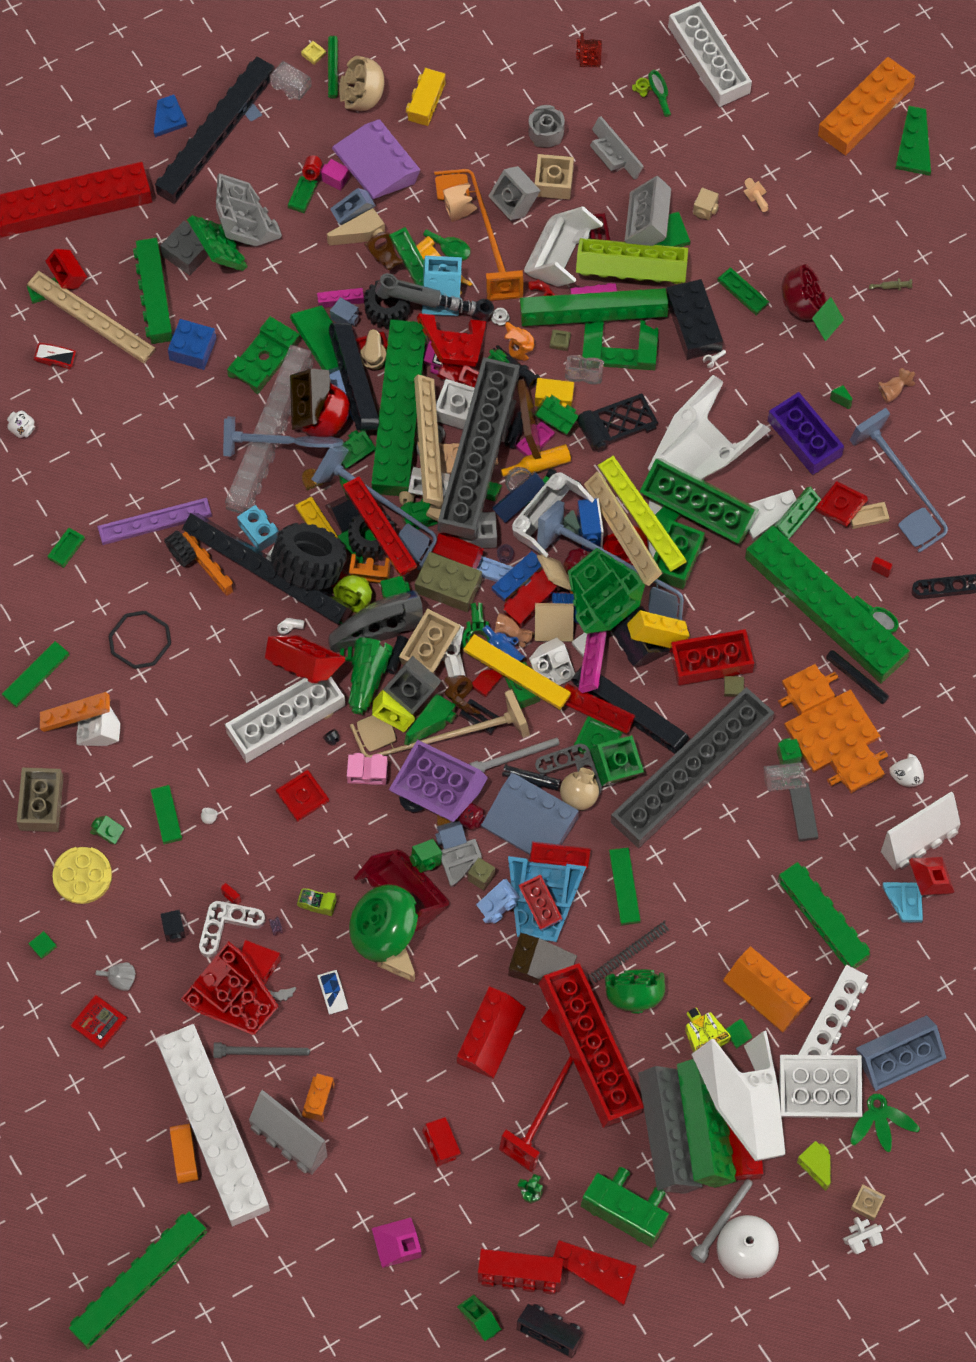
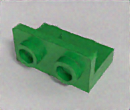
M357 429L347 435L349 439L343 442L342 446L349 450L341 463L344 469L375 449L374 444L364 430L359 432Z

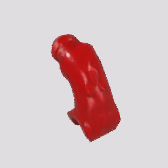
M540 279L528 283L529 290L543 291L544 296L555 295L550 286Z

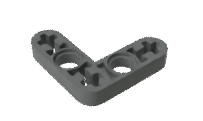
M577 744L541 756L536 760V770L538 773H545V775L576 765L578 772L580 768L585 766L591 767L599 787L598 797L601 795L602 786L590 751L585 744ZM578 749L586 751L583 758L577 755L574 756L575 761L571 760L569 752L572 751V754L575 755L578 753ZM559 755H566L568 757L567 763L559 764L557 762ZM554 757V763L557 767L553 768V764H550L546 770L539 768L542 765V761L548 764L552 762L550 758Z

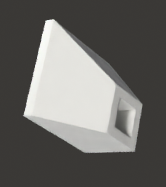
M558 638L541 644L529 658L533 670L558 685L571 680L575 675L565 644Z
M111 707L108 713L78 721L77 745L108 746L119 741L120 722Z

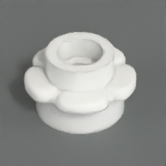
M497 308L493 311V317L491 318L493 323L504 325L506 321H509V314L504 308Z

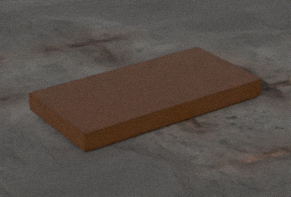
M522 379L517 382L524 436L533 458L539 459L541 458L534 414V403L525 381Z

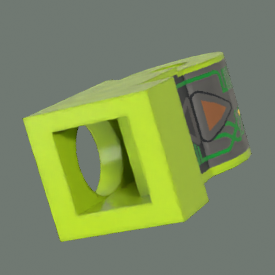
M301 889L297 906L312 912L332 916L337 901L336 894Z

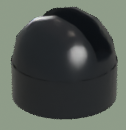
M332 729L323 736V739L329 745H335L336 742H339L340 735L336 729Z

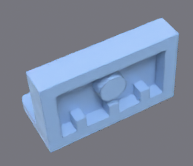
M503 879L476 905L485 916L483 919L485 923H496L502 919V914L506 910L509 911L516 906V901L520 896L508 880Z

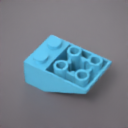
M425 256L423 286L440 290L441 295L446 294L448 297L455 296L460 298L462 257ZM422 305V314L459 315V310H449L448 307L445 309L444 306L440 305L439 307L437 305L436 308Z

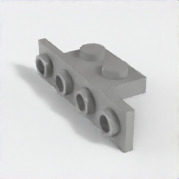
M602 116L598 117L592 130L599 139L591 142V148L611 171L624 167L633 179H637L644 166Z

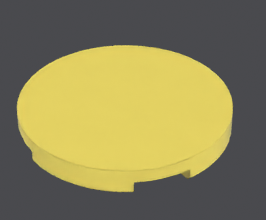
M74 847L65 851L57 859L53 869V883L57 892L65 900L76 904H86L99 899L108 890L112 879V871L108 859L102 852L92 847Z

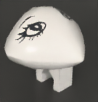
M908 754L907 759L898 761L889 768L890 774L900 785L915 787L923 782L924 773L918 758Z

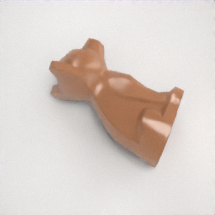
M901 368L899 369V377H894L886 383L879 382L878 388L884 401L889 403L897 398L904 385L914 386L913 377L915 372Z
M502 613L498 614L494 632L504 633L512 638L517 637L519 646L525 648L526 643L531 641L532 635L535 633L528 629H521L511 617Z

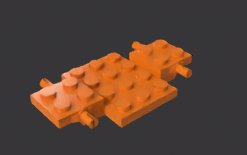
M814 664L782 680L787 696L778 700L780 707L792 703L799 716L784 723V727L792 740L797 739L801 754L813 773L831 765L836 775L827 779L828 783H830L829 785L832 786L841 781L846 785L849 792L853 793L885 775L879 765V761L888 757V754L885 750L874 754L867 745L880 739V734L852 690L850 689L835 697L829 683L838 679V675L834 671L824 676L817 665Z

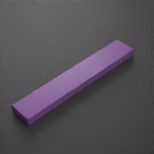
M203 498L99 525L98 530L102 545L185 524L190 513H199L206 518L212 517L208 500Z

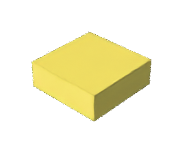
M312 41L301 51V55L315 65L326 55V50Z

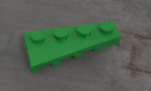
M908 106L895 169L930 176L931 164L926 109Z

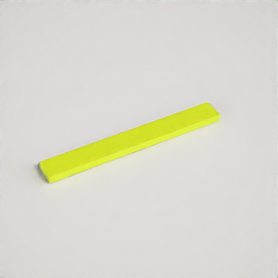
M612 456L598 464V468L670 572L686 563L685 557L615 457Z

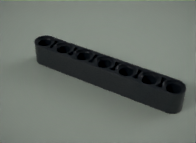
M331 323L329 326V336L345 392L350 402V409L356 429L358 431L377 430L379 425L378 415L350 323Z
M582 666L571 678L572 683L578 688ZM601 674L598 689L587 692L634 714L635 717L632 725L674 754L689 740V736L683 730Z

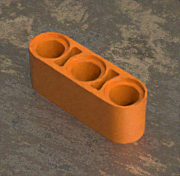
M190 1123L171 1126L170 1135L178 1184L198 1181Z

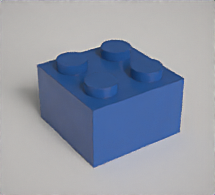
M180 319L168 348L169 360L204 370L216 341L215 328Z

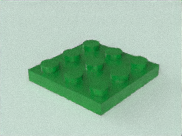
M193 215L187 219L212 262L240 271H244L248 267L244 261V256L238 252L235 241L225 236L221 224Z

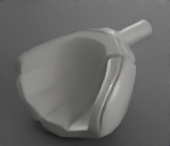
M124 962L110 967L108 972L96 970L95 975L107 976L109 983L114 988L128 991L135 980L136 973L130 963Z

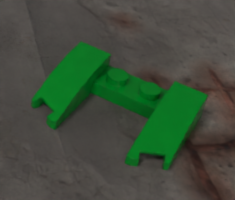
M597 321L591 324L585 323L582 365L655 371L658 340L657 327L653 329L646 325V321H640L639 347L636 350L602 347L604 321Z

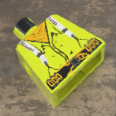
M697 1008L687 1012L691 1022L686 1025L685 1032L693 1053L711 1039H715L720 1047L730 1042V1034L711 1012L701 1016Z

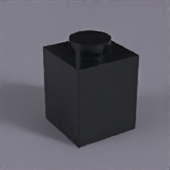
M180 909L160 914L166 942L175 943L181 941L182 938H186Z

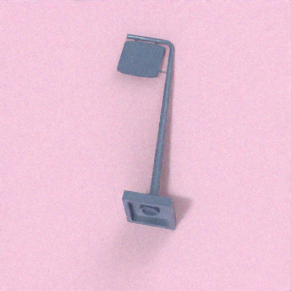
M558 500L538 518L537 543L544 550L562 534L591 550L599 548L615 560L636 571L633 565L565 528L563 525L564 502ZM656 579L654 583L657 584V588L652 587L649 594V613L682 620L683 595L680 591ZM658 585L676 593L680 598V604L676 595L658 589Z

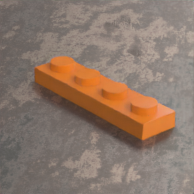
M187 532L182 533L191 544L190 546L193 547L197 556L195 560L226 596L233 593V582L227 575L224 576L220 572V566L209 559L210 555L204 548L201 549L198 546L199 543L194 536H189Z
M103 692L40 712V729L46 732L110 712V695L107 692Z

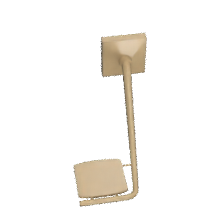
M511 689L505 692L508 712L504 713V716L420 741L429 744L504 723H513L523 738L530 736V732ZM373 715L358 721V730L355 729L353 724H350L361 753L365 755L364 757L372 758V755L366 754L363 748L365 746L369 752L391 744L393 749L376 753L384 756L411 749L415 745V743H412L408 746L403 745L394 748L392 743L396 741L393 727ZM357 732L360 733V736H361V738H362V740H363V742H364V745H362V743H361V741H360V738H359Z

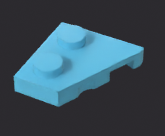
M883 882L882 888L902 922L922 923V895L917 883Z

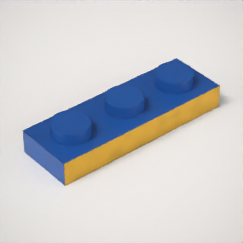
M531 551L496 582L491 590L506 602L521 586L530 580L535 572H539L542 569L537 555Z

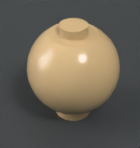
M580 768L579 772H573L566 776L560 786L562 801L577 810L590 808L596 802L599 795L597 781L593 778L594 772L587 768Z

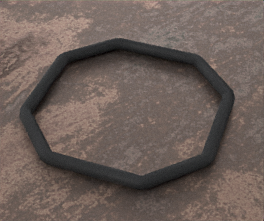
M147 611L125 614L108 636L111 654L134 669L154 666L171 645L169 626ZM145 614L165 627L168 643L153 662L134 665L115 653L112 636L127 617Z

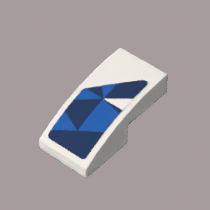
M337 970L317 975L328 1013L333 1014L348 1009Z

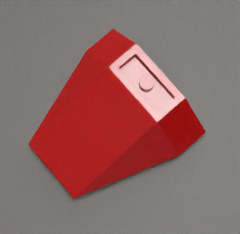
M229 941L181 998L194 1011L251 1035H255L279 1007L245 954Z

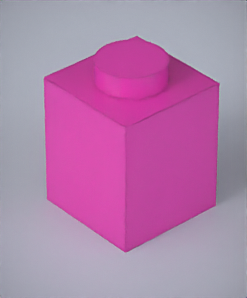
M333 159L328 164H324L321 169L322 182L340 191L350 179L349 169Z

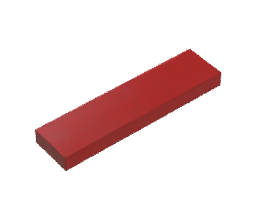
M570 684L565 685L564 689L571 692L565 705L626 734L629 733L635 717L634 714L587 692L582 693L578 688Z

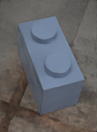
M357 188L330 209L337 222L343 225L376 205L368 191Z

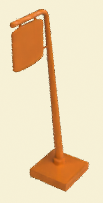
M469 169L435 171L434 175H442L435 177L437 199L445 200L443 190L468 183L467 175L460 173H469L471 175L475 191H469L468 188L465 193H467L466 196H470L469 192H476L498 268L497 273H486L487 299L494 301L523 298V271H505L474 173Z

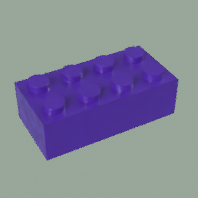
M800 392L769 411V424L812 475L842 456L844 445Z

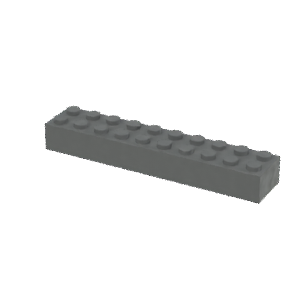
M483 357L439 515V532L475 539L517 385L519 365Z
M746 687L611 814V824L639 849L773 721L774 712Z

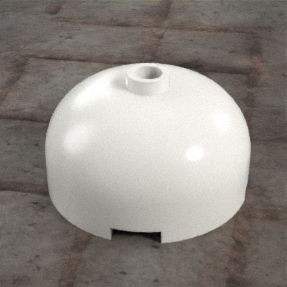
M752 1215L736 1217L722 1228L718 1236L717 1254L719 1262L728 1273L737 1278H758L765 1275L773 1267L778 1256L779 1242L777 1235L771 1225L759 1217Z

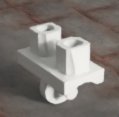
M856 1217L853 1219L855 1225L849 1227L851 1233L858 1232L843 1238L844 1243L850 1246L853 1253L859 1254L866 1250L862 1242L866 1238L869 1239L871 1246L883 1243L880 1233L883 1229L881 1225L876 1223L864 1228L870 1225L868 1219L861 1222Z

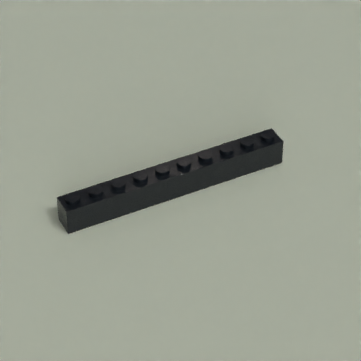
M257 56L248 63L245 72L238 76L234 86H231L226 96L218 101L215 110L208 114L206 121L197 128L193 138L188 139L185 148L178 152L176 159L167 166L163 176L156 180L157 195L173 204L178 201L275 77L274 65Z
M190 513L182 528L185 532L336 624H342L348 619L354 607L324 589L307 590L304 587L299 588L293 583L286 582V579L281 578L278 572H275L270 556L199 513Z

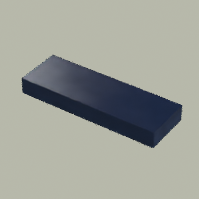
M534 471L492 509L505 523L530 502L545 483Z

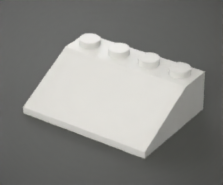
M953 792L948 793L887 831L881 853L894 871L899 867L901 869L905 868L910 864L909 859L921 858L931 847L935 849L947 837L951 839L958 834L960 819Z
M780 1055L779 1101L781 1118H861V1055Z

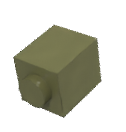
M478 857L468 872V881L484 891L495 876V867Z

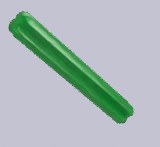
M337 36L328 37L329 98L338 97Z

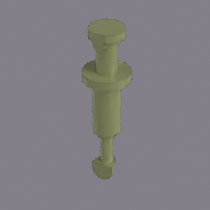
M898 278V281L870 284L869 289L879 287L883 289L898 288V291H901V287L912 288V279L900 282V278Z

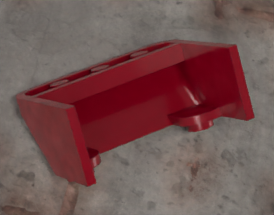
M399 849L372 855L354 876L355 880L367 878L368 883L372 887L396 885L411 893L416 901L415 913L418 914L415 931L421 930L449 905L446 896L424 872L420 873L417 867L412 865L410 857Z

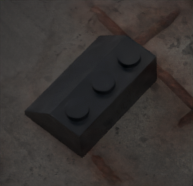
M639 606L610 630L614 633L619 646L624 650L628 661L633 666H645L670 653L667 647L631 639L627 623L640 610L646 612L643 606Z
M528 1304L517 1320V1331L573 1358L583 1338L584 1332L581 1331L582 1328L574 1323L569 1325L563 1322V1318L557 1314H547L544 1312L545 1309L537 1304H533V1306Z

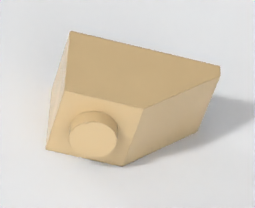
M406 948L397 956L393 955L387 958L385 962H377L378 967L414 982L415 972Z

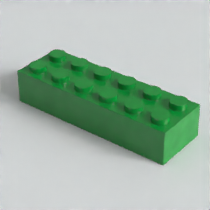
M661 458L655 459L639 491L736 543L743 542L759 511L758 508Z
M694 1059L678 1063L677 1071L693 1180L714 1188L736 1182V1169L732 1161L733 1150L729 1141L730 1130L727 1122L716 1109Z

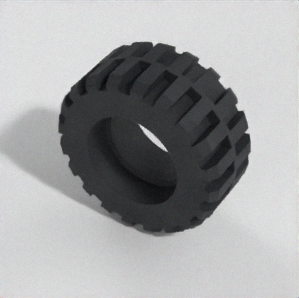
M293 523L284 527L278 533L270 560L275 572H278L281 578H285L286 582L293 583L299 588L304 587L307 590H321L322 588L327 589L333 586L339 580L347 558L346 549L341 540L335 537V534L326 531L327 529L323 527L319 528L317 525H307V523Z

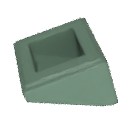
M571 510L564 518L563 525L568 530L579 535L580 526L574 511Z

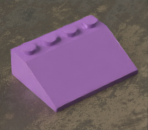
M380 119L365 124L332 147V150L361 186L368 191L372 199L415 184L420 172V168Z
M417 740L389 791L454 822L479 795L488 777L481 770Z

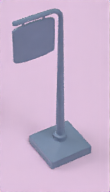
M884 408L858 425L850 441L855 446L869 437L872 440L875 439L944 527V532L937 536L936 534L941 528L926 508H921L911 513L899 523V528L914 547L922 545L918 549V552H921L943 538L948 532V527L881 436L880 429L883 428L890 415L887 408ZM934 536L936 537V538H934L933 540H931L930 542H928L927 544H925V545L923 544V543L927 542L928 540H930L932 537H934Z
M344 446L330 447L311 480L316 483L331 482L334 475H340L348 481L356 478L344 470L341 465L349 450ZM365 484L372 497L432 535L433 542L430 547L428 546L430 538L410 524H406L398 535L415 563L420 562L417 569L421 570L429 552L432 551L436 544V534ZM427 548H429L421 561L420 559L423 556L424 552Z

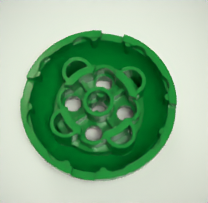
M381 885L369 890L360 898L350 917L349 935L353 947L362 957L372 962H385L387 958L393 955L397 956L405 949L415 932L418 914L415 913L416 901L411 893L396 885Z

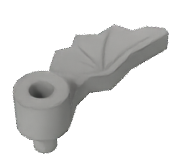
M296 987L283 989L279 992H269L274 999L286 1001L293 996Z

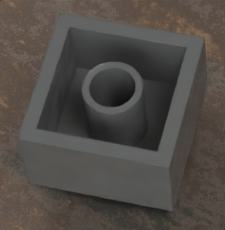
M185 221L160 245L162 256L189 276L208 257L192 227Z
M412 656L383 690L409 713L413 714L437 688L441 680Z

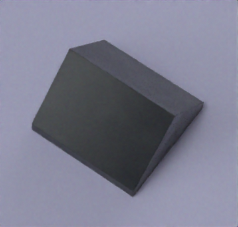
M348 495L325 505L341 533L348 531L349 523L352 522L354 516L358 517L359 512Z

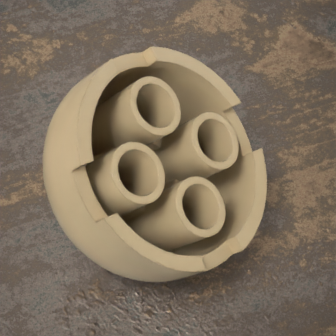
M354 56L347 63L348 69L345 76L342 75L340 79V101H345V108L366 111L374 107L382 96L384 74L381 67L374 60L362 56Z

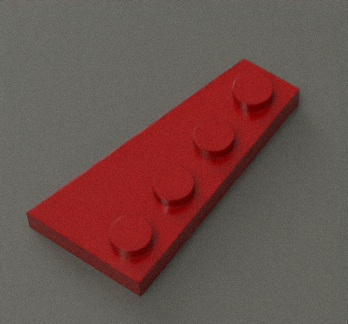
M558 1240L553 1257L563 1258L562 1268L580 1277L587 1284L594 1286L602 1291L603 1294L608 1297L610 1296L624 1306L637 1266Z

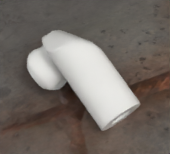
M286 618L278 625L277 630L282 635L287 634L294 628L303 630L305 620Z

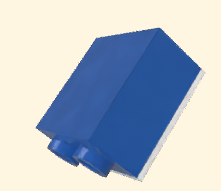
M595 498L593 502L587 499L578 500L577 520L580 526L579 534L581 537L602 548L603 525L599 498ZM581 545V549H584V550H587V551H593V550H591V549H589V548H587V547Z

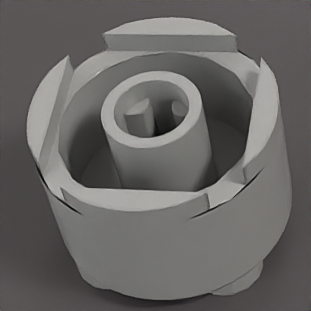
M542 105L534 109V112L529 116L528 133L535 146L552 147L561 143L564 136L565 122L563 113L560 110L554 109L551 105Z

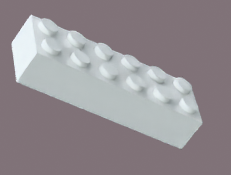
M701 2L669 15L668 28L719 107L750 94L751 79Z
M332 677L328 680L319 681V683H311L307 681V678H304L226 723V732L245 762L253 760L344 707L345 697Z

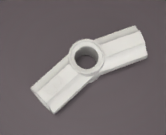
M462 626L447 651H454L455 654L450 655L446 651L442 658L445 662L448 677L465 676L460 656L464 627Z

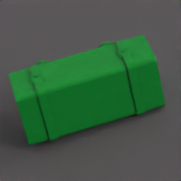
M619 1167L612 1180L597 1173L582 1197L581 1208L632 1236L638 1242H642L652 1248L665 1227L669 1213L658 1208L666 1193L657 1191V1187H654L653 1192L646 1201L622 1187L630 1175V1172L625 1168Z

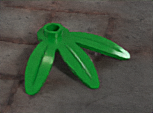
M876 1093L868 1098V1110L855 1124L850 1143L852 1145L858 1144L869 1131L873 1121H875L878 1140L886 1152H890L892 1137L886 1118L897 1126L911 1132H919L920 1127L902 1111L887 1106L886 1098L882 1094ZM875 1100L880 1101V1106L878 1108L874 1107L873 1102Z

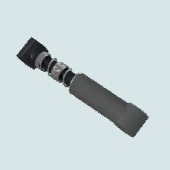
M389 273L381 276L375 288L376 294L383 299L394 297L433 308L440 305L444 306L445 309L448 307L449 310H460L461 313L462 311L467 312V314L472 316L473 320L487 322L494 311V305L488 299L483 298L479 301L471 302L463 301L459 297L441 295L440 290L398 280Z

